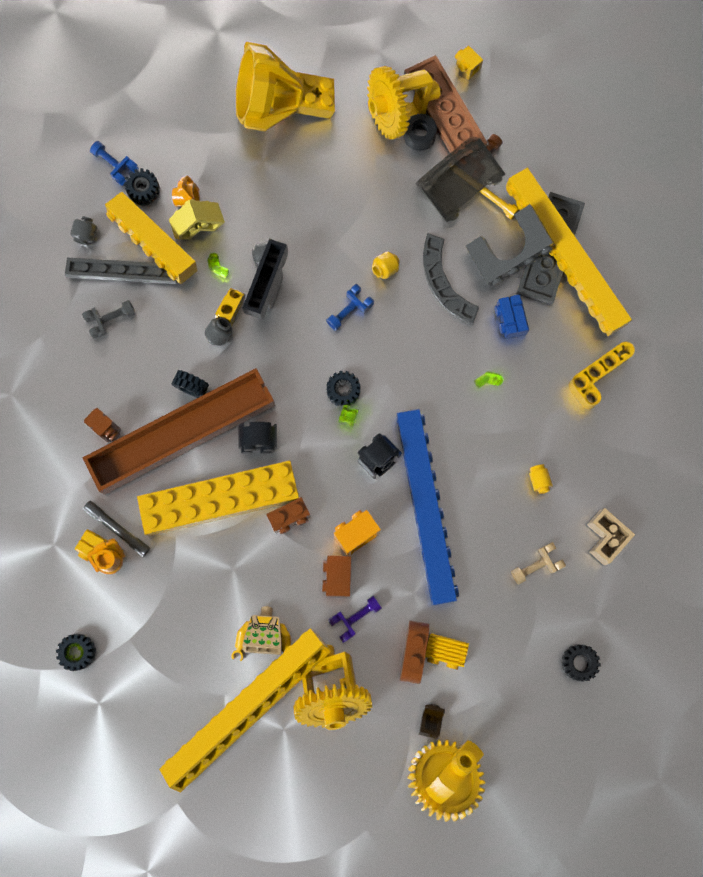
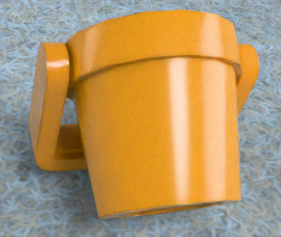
M188 175L182 177L178 182V186L172 190L174 205L182 207L186 201L191 199L200 201L199 188Z
M113 538L99 543L87 553V558L96 572L101 571L104 574L111 575L117 573L122 568L123 558L126 557L116 539ZM114 544L117 550L108 548V546Z

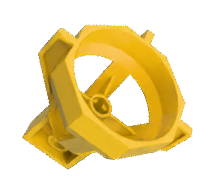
M251 42L245 43L236 84V116L245 128L266 132L296 113L328 119L332 117L335 113L334 79L300 72L296 73L267 45Z

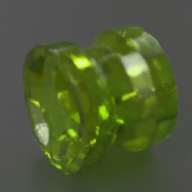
M344 405L338 423H346L349 427L353 428L359 410H352Z

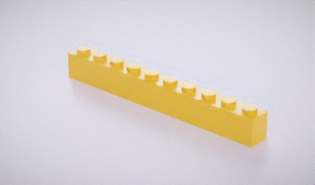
M528 167L511 176L506 184L508 194L514 197L519 210H522L529 204L535 209L556 245L549 254L554 256L559 269L567 275L569 284L575 287L580 300L586 303L590 315L596 318L601 331L610 336L627 326L632 321L631 317Z
M311 628L304 632L293 645L289 646L278 659L274 660L263 673L259 674L248 687L244 688L234 700L229 702L219 714L214 716L204 728L199 730L189 742L184 744L174 756L165 762L159 770L169 788L181 793L331 652L316 632Z

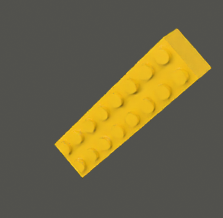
M290 460L137 496L144 534L149 537L285 505L299 498Z

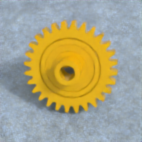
M388 66L374 68L369 75L370 80L367 81L369 84L367 86L369 91L367 94L369 97L368 108L372 119L375 118V125H378V130L382 132V135H385V138L391 140L405 135L408 130L407 127L410 125L406 121L410 120L411 116L415 114H426L428 102L439 99V84L435 80L433 81L425 69L402 76L395 74L396 71ZM415 90L413 102H405L404 99L408 95L403 93Z
M327 645L331 652L302 679L304 694L303 697L300 696L295 701L293 709L295 720L301 723V725L307 724V727L314 725L315 728L322 725V728L337 730L345 727L349 720L356 721V718H362V715H367V712L371 711L372 700L367 689H364L362 686L359 688L356 685L351 655L347 652L335 655L334 647ZM344 668L345 678L340 679V689H337L336 685L333 684V689L329 690L327 685H325L323 692L317 687V693L315 694L314 676Z
M437 740L435 745L434 742H430L427 746L424 745L421 751L418 750L415 754L416 757L411 760L413 765L408 770L412 773L407 776V779L413 781L408 787L415 788L411 796L419 797L415 802L416 804L423 802L422 811L429 808L428 816L431 817L436 812V820L441 819L442 816H444L445 822H448L450 818H452L453 822L457 821L459 817L462 820L466 817V814L469 816L473 813V809L478 808V803L483 799L480 795L485 792V789L480 786L485 784V780L479 778L484 775V772L477 771L481 767V764L477 763L484 753L475 743L469 740L458 749L456 748V741L451 746H449V740H445L443 745L441 740Z

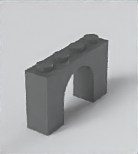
M531 204L514 214L525 234V246L517 257L511 260L498 259L486 239L482 236L466 245L468 252L488 285H499L504 281V277L515 275L520 271V267L525 264L526 266L531 265L538 256L549 254L553 250L552 248L556 246Z

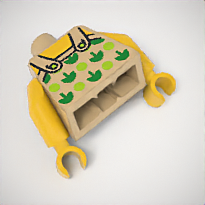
M268 606L261 607V614L252 615L250 621H246L238 630L235 642L236 650L231 655L233 660L236 657V652L241 654L240 661H242L245 657V652L282 655V652H285L291 646V635L285 624L280 623L279 617L272 616L273 608Z

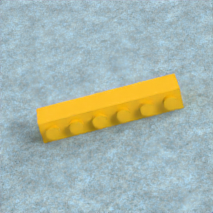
M120 192L105 204L107 217L112 222L115 221L124 234L128 233L133 243L139 244L148 257L152 256L157 266L161 269L164 268L173 281L177 280L182 284L198 271L196 261L123 192Z

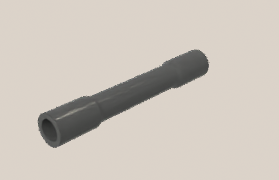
M91 500L86 503L83 508L84 511L104 524L129 544L138 554L144 557L151 548L109 517Z

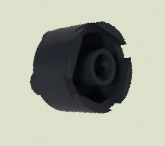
M249 422V426L245 427L244 423L239 424L238 448L241 450V454H252L253 451H260V454H271L272 451H275L277 449V424L271 426V422Z
M379 433L372 439V443L368 447L363 446L358 451L359 458L357 462L373 479H376V475L382 476L395 464L393 460L396 456L400 458L402 452L385 435Z

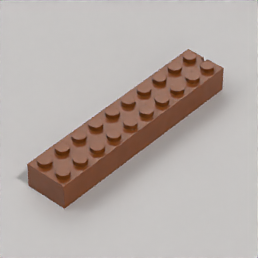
M257 368L82 458L98 491L105 495L276 405Z

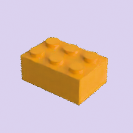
M359 510L351 516L352 518L349 523L342 522L334 528L336 531L333 533L334 539L346 556L352 555L380 534L381 529L367 510L364 512Z

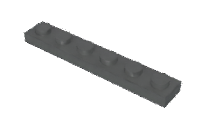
M67 257L66 278L177 284V280L173 281L168 276L167 271L164 268H159L156 263Z

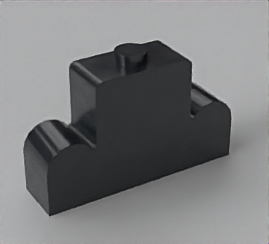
M272 239L268 240L242 307L244 314L263 320L267 309H272L283 280L282 268L288 256L287 244Z

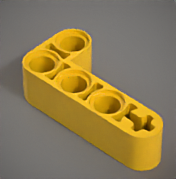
M630 342L620 343L571 379L568 384L569 390L583 408L592 409L601 401V394L594 384L621 366L634 354L635 348ZM622 351H625V352H626V353H624L623 355H621L620 357L618 356V354H619L620 352H622ZM605 359L610 360L612 362V366H608L605 362ZM590 370H595L598 377L592 376ZM575 380L581 381L583 387L576 386ZM587 395L594 398V403L587 400Z

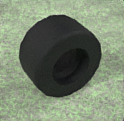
M415 114L407 121L410 125L407 127L408 130L404 135V140L411 149L424 151L434 144L437 125L435 120L429 115ZM421 128L427 131V135L418 136L413 131Z

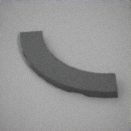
M427 233L423 250V266L428 285L435 298L448 312L463 322L473 325L479 306L465 300L453 290L442 267V248L445 239Z

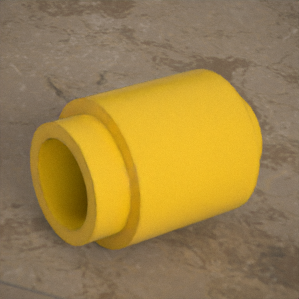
M544 464L531 467L529 469V476L534 492H539V494L549 492L553 484L548 469L545 468Z

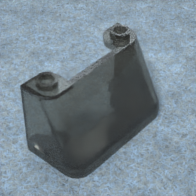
M472 136L416 182V186L446 222H452L459 216V208L486 185L493 184L495 186L503 180L502 177L505 175V172L482 140Z

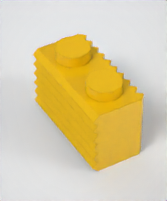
M429 633L425 657L428 658L427 662L438 665L439 661L447 663L446 667L458 670L459 666L464 667L469 643Z

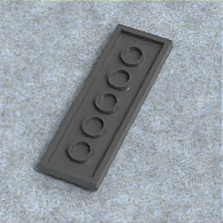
M550 192L548 198L575 236L585 203ZM541 254L534 263L525 266L517 291L518 294L549 304L554 303L563 275V271L559 269L554 256L550 254L543 256Z

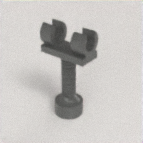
M130 300L122 303L121 308L109 312V314L107 313L102 317L95 307L92 310L83 312L82 316L86 322L96 319L98 326L89 329L91 337L98 338L103 334H107L104 322L106 323L123 314L129 317L135 314V310Z

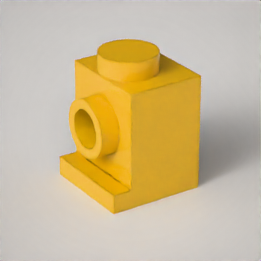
M469 45L464 50L460 49L456 53L455 59H457L456 64L459 70L467 74L466 79L470 80L481 70L483 59Z

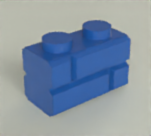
M521 295L500 298L497 305H495V314L497 317L500 316L501 321L499 323L500 333L504 334L505 339L527 335L529 326Z

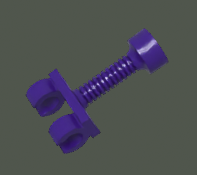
M374 596L367 599V605L350 616L349 619H346L340 611L328 620L331 626L342 620L348 628L347 632L339 636L343 643L356 635L351 627L355 621L357 622V620H360L370 611L377 613L382 609Z

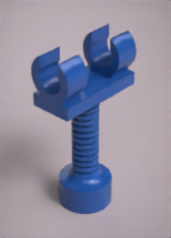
M100 141L93 143L90 148V153L95 157L101 156L115 168L110 175L121 186L124 185V182H127L121 174L126 168L135 173V169H139L138 165L128 156L119 163L105 151V146Z
M355 284L346 292V297L351 300L349 305L339 312L337 316L331 315L326 319L327 324L336 331L342 326V319L353 311L354 308L358 307L365 313L374 305V300L370 296L363 303L356 297L361 292L360 289H362L358 284Z

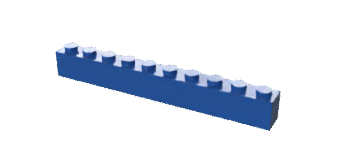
M420 409L397 413L396 420L431 604L438 605L457 601L456 597H459L457 585L453 584L452 577H455L453 565L450 566L449 558H451L450 547L446 546L445 543L448 535L446 527H442L441 519H444L443 510L438 507L437 500H440L439 490L435 489L434 486L436 473L435 470H431L430 463L433 462L431 451L427 450L426 445L429 444L428 433H424L423 426L426 425L424 414H420Z

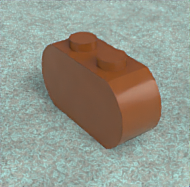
M411 620L408 622L400 669V681L420 684L429 635L428 623Z

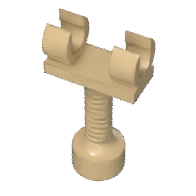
M553 542L538 549L542 559L527 566V568L520 569L517 567L511 571L518 585L526 581V576L543 566H547L550 573H554L566 566L563 559L554 564L550 560L547 553L556 549Z

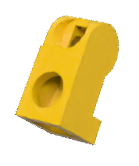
M230 288L215 313L216 318L227 319L232 327L235 317L245 300V294Z

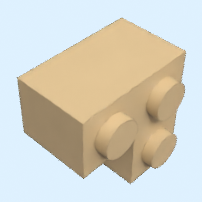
M606 508L599 510L587 524L601 537L589 553L603 565L610 564L635 536L630 529Z

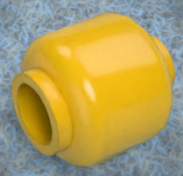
M389 251L384 252L373 260L372 271L378 278L388 279L399 271L400 260L397 255Z

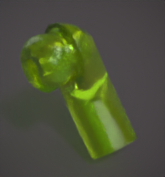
M210 253L207 259L210 271L227 278L229 269L220 265L218 254Z
M488 371L474 380V384L477 388H481L486 383L499 386L503 383V377L498 373Z

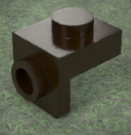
M436 704L425 705L422 712L419 735L439 739L445 709L440 708Z

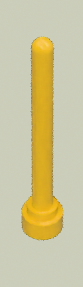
M448 162L446 164L450 171L502 208L505 216L510 220L515 217V213L519 212L517 205L506 203L454 163Z

